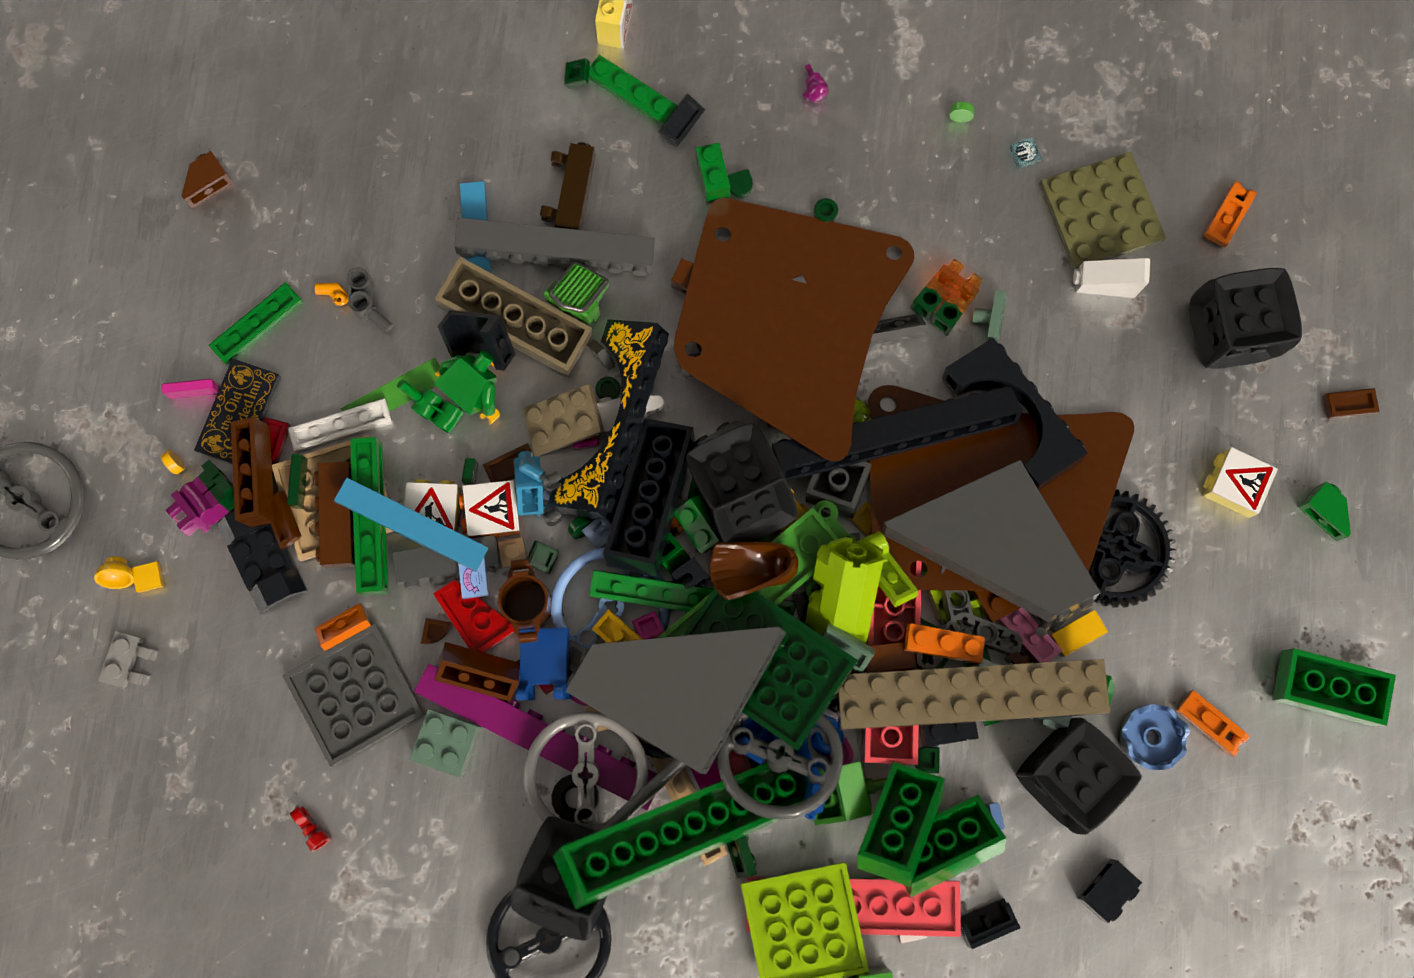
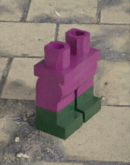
M207 460L201 466L204 471L199 476L183 485L180 492L176 490L171 494L175 502L165 510L178 523L176 524L177 527L188 537L199 528L206 533L211 529L210 525L218 522L234 508V486L227 476L210 460Z

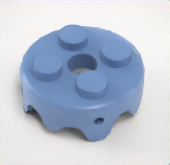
M1155 704L1143 705L1133 709L1123 720L1120 728L1121 747L1125 755L1139 767L1149 770L1170 769L1185 756L1187 752L1186 739L1190 734L1188 724L1172 708ZM1149 730H1154L1158 734V741L1154 745L1150 744L1146 739Z

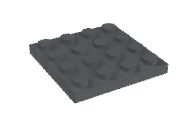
M376 624L371 625L282 675L330 767H334L425 715Z

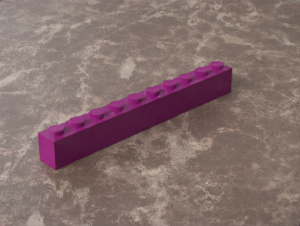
M428 664L414 690L415 693L527 750L530 749L540 732L549 725L542 721L543 715L529 709L528 713L518 709L520 703L512 699L511 701H502L496 697L435 681L437 664L436 666ZM563 729L546 743L539 756L573 772V769L578 764V741L575 735L573 737L565 733V729ZM579 734V735H580V738H581L582 740H584V741H589V740H590V739H588L587 737H585V736ZM599 744L597 748L594 747V763L597 764L600 770V777L595 785L629 801L636 785L637 771L634 768L636 763L624 756L620 760L611 756L612 750ZM585 752L586 766L583 772L579 773V776H583L588 781L593 776V773L588 772L587 752ZM648 769V782L657 775V773ZM655 795L641 808L648 811Z

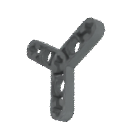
M943 566L941 569V575L946 570V568ZM940 590L947 622L939 629L970 635L972 633V635L980 636V629L984 626L989 628L991 632V637L988 641L984 642V647L1006 655L1016 653L1021 649L1022 638L1019 633L973 615L968 591ZM953 592L961 596L962 602L960 606H954L951 603L950 595ZM963 619L964 625L974 626L973 630L969 628L960 630V625L957 624V621ZM1010 637V642L1014 644L1007 648L1008 643L1001 640L996 642L997 638L1006 639ZM915 653L916 668L919 670L933 669L944 659L943 657L931 655L928 658L930 663L923 664L921 661L923 655Z

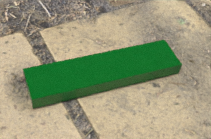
M285 282L208 346L227 365L231 362L232 358H236L302 304L303 301Z

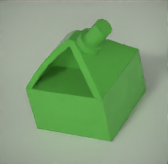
M860 762L842 765L840 778L834 791L825 801L823 811L816 813L815 825L846 822L872 815L871 794H875L876 790L883 789L887 778L867 779ZM819 769L821 776L824 775V770Z

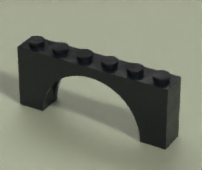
M994 338L945 368L942 379L956 397L972 390H991L996 387L1004 388L1011 386L1018 402L1029 412L1036 427V451L1034 456L1024 464V467L1038 490L1081 463L1088 452L1083 442L1074 437L1070 432L1068 424L1056 415L1051 403L1042 398L1038 393L1036 385L1024 376L1019 364L1010 359L1005 347L997 343Z

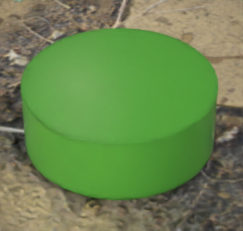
M956 102L951 105L949 116L955 122H968L974 117V106L968 102Z

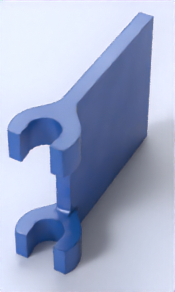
M569 628L540 629L538 641L520 643V682L516 690V700H535L533 685L555 684L553 691L554 699H572V695L566 692L569 679ZM535 629L520 630V633L535 631Z

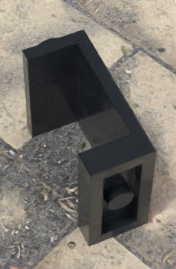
M449 310L437 326L450 357L457 355L465 356L468 352L479 354L481 351H486L493 356L495 369L505 371L516 355L501 315Z

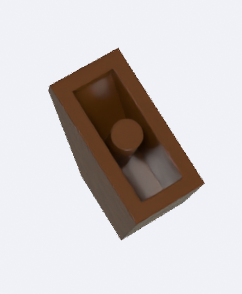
M210 151L199 155L195 161L190 163L181 196L193 209L233 184V181L215 155Z

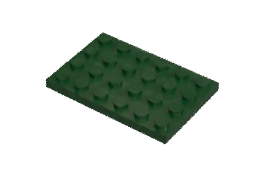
M714 588L682 636L779 627L786 632L784 638L742 712L798 751L858 663V660L755 591L728 600L719 595Z

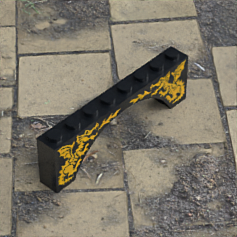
M607 320L600 342L610 350L619 367L622 384L620 406L614 425L599 450L582 467L559 480L558 482L561 486L552 490L548 506L561 514L611 521L617 506L620 490L624 484L627 467L632 458V451L639 436V429L643 416L646 413V406L653 391L656 374L661 365V358L668 343L669 333L658 323Z

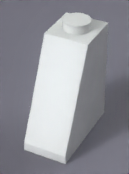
M1150 259L1084 261L1074 271L1073 283L1076 284V293L1135 298L1149 283Z

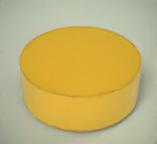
M168 449L161 454L163 464L172 473L178 475L186 469L183 461L172 450Z

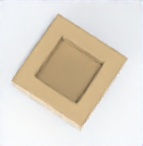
M523 537L497 542L503 568L511 567V560L527 558Z

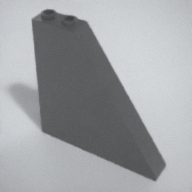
M1021 460L886 521L882 529L883 535L1047 622L1058 619L1060 622L1073 615L1072 611L1080 608L1083 611L1090 608L1096 603L1094 600L1101 593Z
M779 627L593 644L591 648L586 649L580 660L582 663L577 672L574 671L569 677L566 692L697 772L707 774L786 632Z

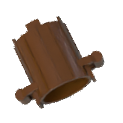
M529 558L511 560L507 581L499 589L497 604L502 616L512 623L519 643L538 641L540 626H543L551 616L552 596L545 584L537 579L530 565ZM529 569V571L514 572L513 570ZM520 629H535V631L520 633Z

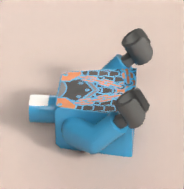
M530 451L520 452L518 458L514 459L518 516L542 515L548 526H555L561 522L562 516L555 509L549 512L546 510L547 506L543 504V485L547 491H552L561 486L558 482L561 480V476L558 472L546 475V471L540 467L539 457L533 456V453Z

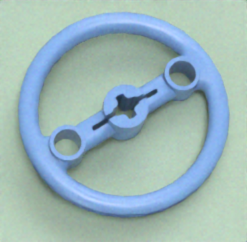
M605 547L581 554L571 561L558 577L551 597V618L554 628H566L562 615V599L570 579L585 565L604 559L603 551ZM659 571L657 576L641 573V577L664 580ZM600 598L597 606L598 611L585 627L578 630L576 635L571 636L569 633V640H574L587 649L591 648L596 643L598 636L592 628L605 613L607 607L604 603L606 601L612 602L613 600ZM616 601L615 604L617 609L615 614L618 617L624 611V602ZM659 607L658 617L664 630H666L670 609ZM584 630H590L594 635L593 641L587 645L582 644L579 640V635Z

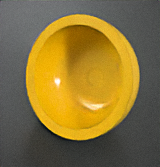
M112 556L108 557L105 563L98 567L94 580L105 588L122 589L134 583V574L127 565L126 559Z

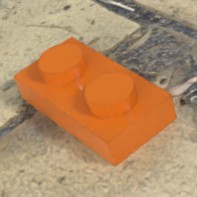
M359 603L314 629L320 646L326 651L370 627L371 624L364 607Z

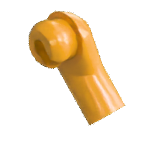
M315 283L316 295H329L338 306L347 304L348 293L339 283Z

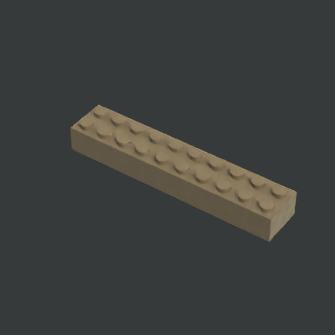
M1104 659L850 674L836 694L839 730L1110 713Z

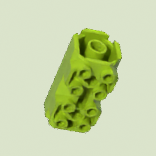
M844 537L831 541L828 545H822L817 552L818 558L816 560L813 580L822 588L820 591H814L809 597L810 604L808 605L805 625L823 635L827 626L831 623L833 626L842 629L867 644L883 564V549L868 540L860 539V544L852 543L853 538Z

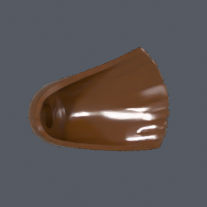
M717 542L710 556L709 576L718 594L731 600L766 587L788 583L796 575L799 561L793 549L779 543Z

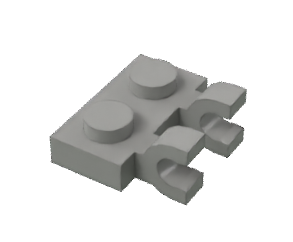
M115 631L98 681L125 689L128 682L147 686L150 676L133 671L136 659L140 657L156 661L159 651L142 647V638Z

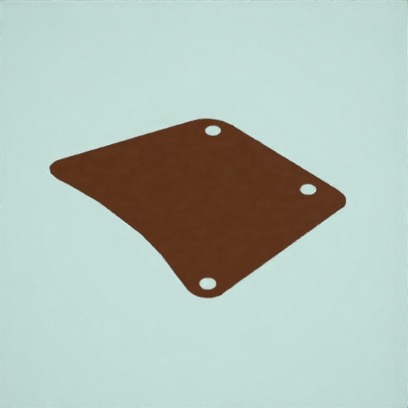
M727 197L719 198L710 205L704 222L674 338L676 358L686 372L824 459L840 461L848 455L851 446L857 389L872 335L886 305L913 264L914 250L910 243L902 237L832 221L823 222L814 217ZM721 227L727 228L731 232V237L727 241H720L715 237V231ZM891 246H896L901 249L902 256L898 260H892L887 257L886 250ZM803 275L806 283L795 281L792 279H795ZM688 343H698L702 348L701 354L697 357L688 356L685 352V347Z
M880 386L869 396L868 420H872L877 416L896 414L901 410L917 409L926 404L942 403L944 400L899 386ZM884 397L894 398L897 403L895 410L890 412L883 410L880 405L881 400ZM1118 412L1057 415L1068 424L1070 432L1074 437L1083 442L1088 453L1081 463L1039 490L1087 571H1089L1134 434L1132 419ZM1021 413L1019 421L1015 425L870 460L871 534L878 531L882 533L886 521L1019 460H1021L1023 465L1026 464L1034 456L1037 446V431L1029 413ZM884 536L889 546V553L917 590L988 591L947 568L941 575V565ZM922 561L926 564L927 573L923 577L912 575L910 566L913 562Z

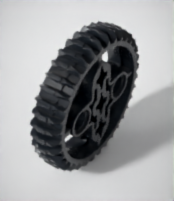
M1118 489L1115 490L1111 505L1126 507V510L1118 511L1112 515L1107 528L1103 527L1094 555L1095 559L1091 574L1101 592L1094 600L1096 603L1101 599L1103 607L1108 606L1111 602L1112 608L1119 607V604L1126 608L1129 607V602L1132 606L1138 605L1139 600L1146 602L1148 596L1153 597L1156 595L1155 590L1159 591L1163 588L1161 582H1168L1169 578L1166 574L1173 572V569L1168 565L1174 564L1176 561L1170 555L1175 554L1177 550L1170 548V545L1174 544L1176 540L1169 539L1168 535L1173 533V530L1169 529L1166 531L1165 529L1169 521L1160 520L1163 512L1155 514L1153 511L1156 505L1146 506L1148 499L1144 498L1139 502V494H1134L1130 498L1129 491H1124L1121 495ZM1134 512L1139 514L1154 532L1158 544V561L1152 548L1136 541L1140 521ZM1120 520L1128 523V531H1124L1120 527ZM1113 544L1117 545L1116 549L1119 550L1118 553H1115V548L1112 547ZM1137 554H1140V559L1143 562L1139 563V558L1136 557ZM1103 566L1110 568V578L1104 576L1102 572ZM1151 568L1154 569L1151 577L1134 590L1126 592H1110L1105 590L1106 587L1114 586L1120 581L1125 569L1138 574L1146 573Z

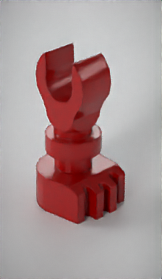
M303 806L297 807L290 812L294 822L303 830L302 834L304 837L309 838L306 841V845L311 852L319 850V848L331 840V837L325 830L317 831L318 826L316 823L312 824L310 815Z

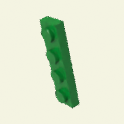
M598 55L590 66V80L661 126L677 106V104L601 55Z

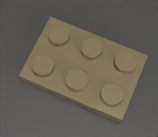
M589 384L522 408L534 456H541L605 433L593 386Z

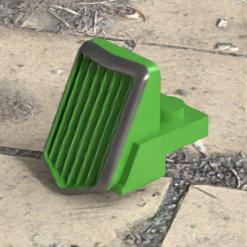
M573 262L558 281L555 280L544 292L546 302L588 325L591 322L596 324L600 318L598 303L609 286V280L596 271L578 262Z

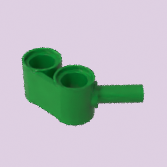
M404 379L400 380L397 384L401 391L413 399L414 404L411 406V409L426 420H430L448 434L452 432L464 415V412L448 401L443 402L439 395L426 387L423 391L419 392Z

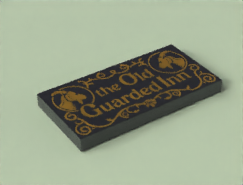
M232 358L194 451L233 464L231 422L251 417L263 421L281 376Z

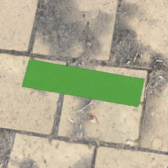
M434 357L340 409L345 411L385 398L389 411H392L412 400V398L397 387L400 380L404 379L419 392L423 391L425 387L431 390L436 387L434 383L441 377L435 376V373L440 369V365Z

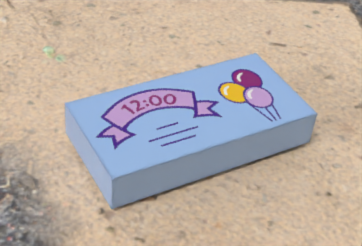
M485 556L477 572L458 563L462 598L489 596Z

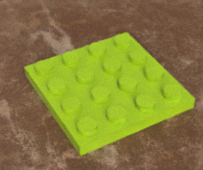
M846 862L741 883L759 978H843L869 972Z

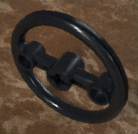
M513 889L496 906L487 929V958L495 978H511L509 972L517 969L522 962L541 953L555 954L562 947V943L572 939L542 927L538 930L535 938L516 947L510 946L504 950H499V930L506 913L511 908ZM602 908L591 933L599 931L600 945L596 961L585 978H600L608 963L612 936L610 923L604 908ZM546 933H549L551 936H558L553 941L554 946L551 948L547 944H541L545 940ZM536 945H539V946H537L536 948H534V949L528 951L529 948H532V947H534V946H536ZM510 950H516L519 954V960L513 966H508L504 959L506 953Z

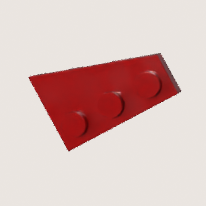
M455 579L433 593L470 649L485 653L515 633L512 623L478 597L463 599L461 584Z

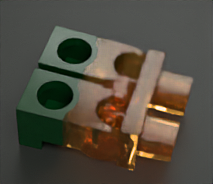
M953 259L947 266L944 264L910 306L912 311L916 314L920 313L922 318L928 321L944 300L945 302L935 313L930 324L946 336L949 335L977 296L983 280L976 273H971L967 280L961 277L959 274L964 266L956 259Z

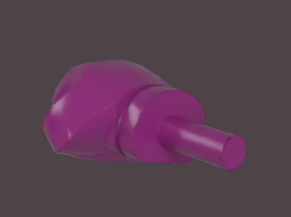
M807 64L805 68L809 77L805 80L807 89L803 92L802 96L806 101L810 100L813 103H818L828 95L829 88L820 73H814L811 65Z

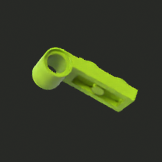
M878 531L863 538L862 540H868L883 549V564L878 585L894 607L918 596L917 588L889 553V546L884 535Z

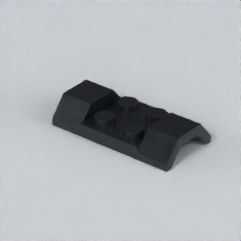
M235 511L222 518L218 523L219 529L260 614L267 612L273 605L291 596L308 591L288 548L280 549L270 523L250 527L235 520Z

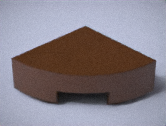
M425 618L421 644H433L442 640L448 634L452 623Z

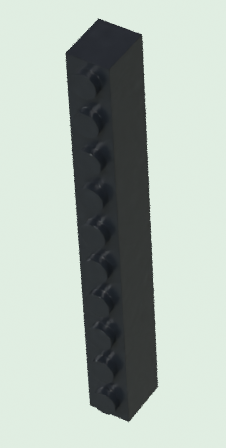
M1011 386L1004 388L996 387L979 394L972 393L966 397L951 398L934 405L926 404L909 411L901 410L896 414L877 416L872 420L864 422H853L851 446L848 455L840 461L824 459L794 439L779 440L772 444V450L778 459L786 481L1015 425L1019 421L1022 408Z

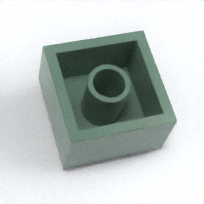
M428 709L409 760L456 777H464L482 727Z

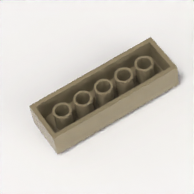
M460 256L435 297L437 306L446 312L452 310L501 315L513 348L567 377L571 374L592 337V328Z

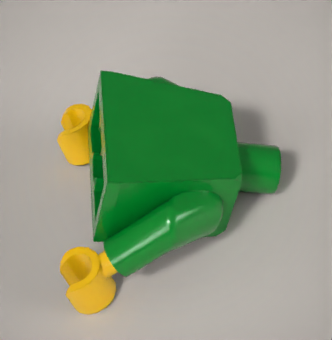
M481 351L477 357L473 355H457L443 360L439 371L435 373L436 377H441L434 384L468 415L482 411L480 418L484 419L487 417L490 421L489 424L492 425L500 416L499 411L495 408L496 387L494 384L497 377L488 369L494 360L493 356L486 351Z

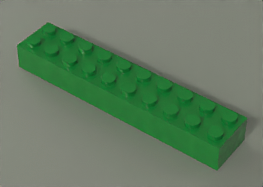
M767 763L733 776L745 793L761 803L772 806H790L801 803L804 800L806 792L805 779L803 774L789 769L783 773H776L770 770ZM721 781L565 845L556 852L553 858L574 907L577 909L778 822L780 819H770L748 811L733 799Z

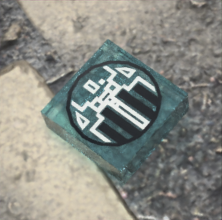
M1034 137L1011 144L1009 147L1018 169L1039 163L1042 160Z

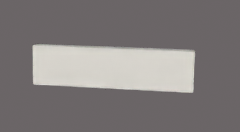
M384 398L289 427L288 431L294 452L299 453L393 424L387 401Z

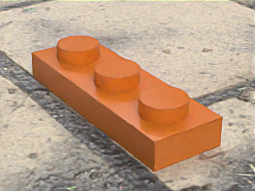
M909 623L906 627L904 651L981 664L985 637Z

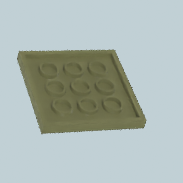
M1131 152L1042 179L1039 183L1073 270L1078 269L1084 261L1108 260L1164 242L1166 239Z

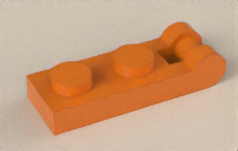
M1235 180L1203 236L1225 248L1257 192L1252 189H1245L1242 187V183ZM1237 195V196L1243 198V200L1241 201V200H1239L1238 198H1236L1235 196Z
M1191 690L1175 710L1231 757L1236 756L1239 752L1238 747L1240 744L1245 743L1250 737L1243 729L1194 690ZM1229 732L1233 736L1230 741L1225 738Z

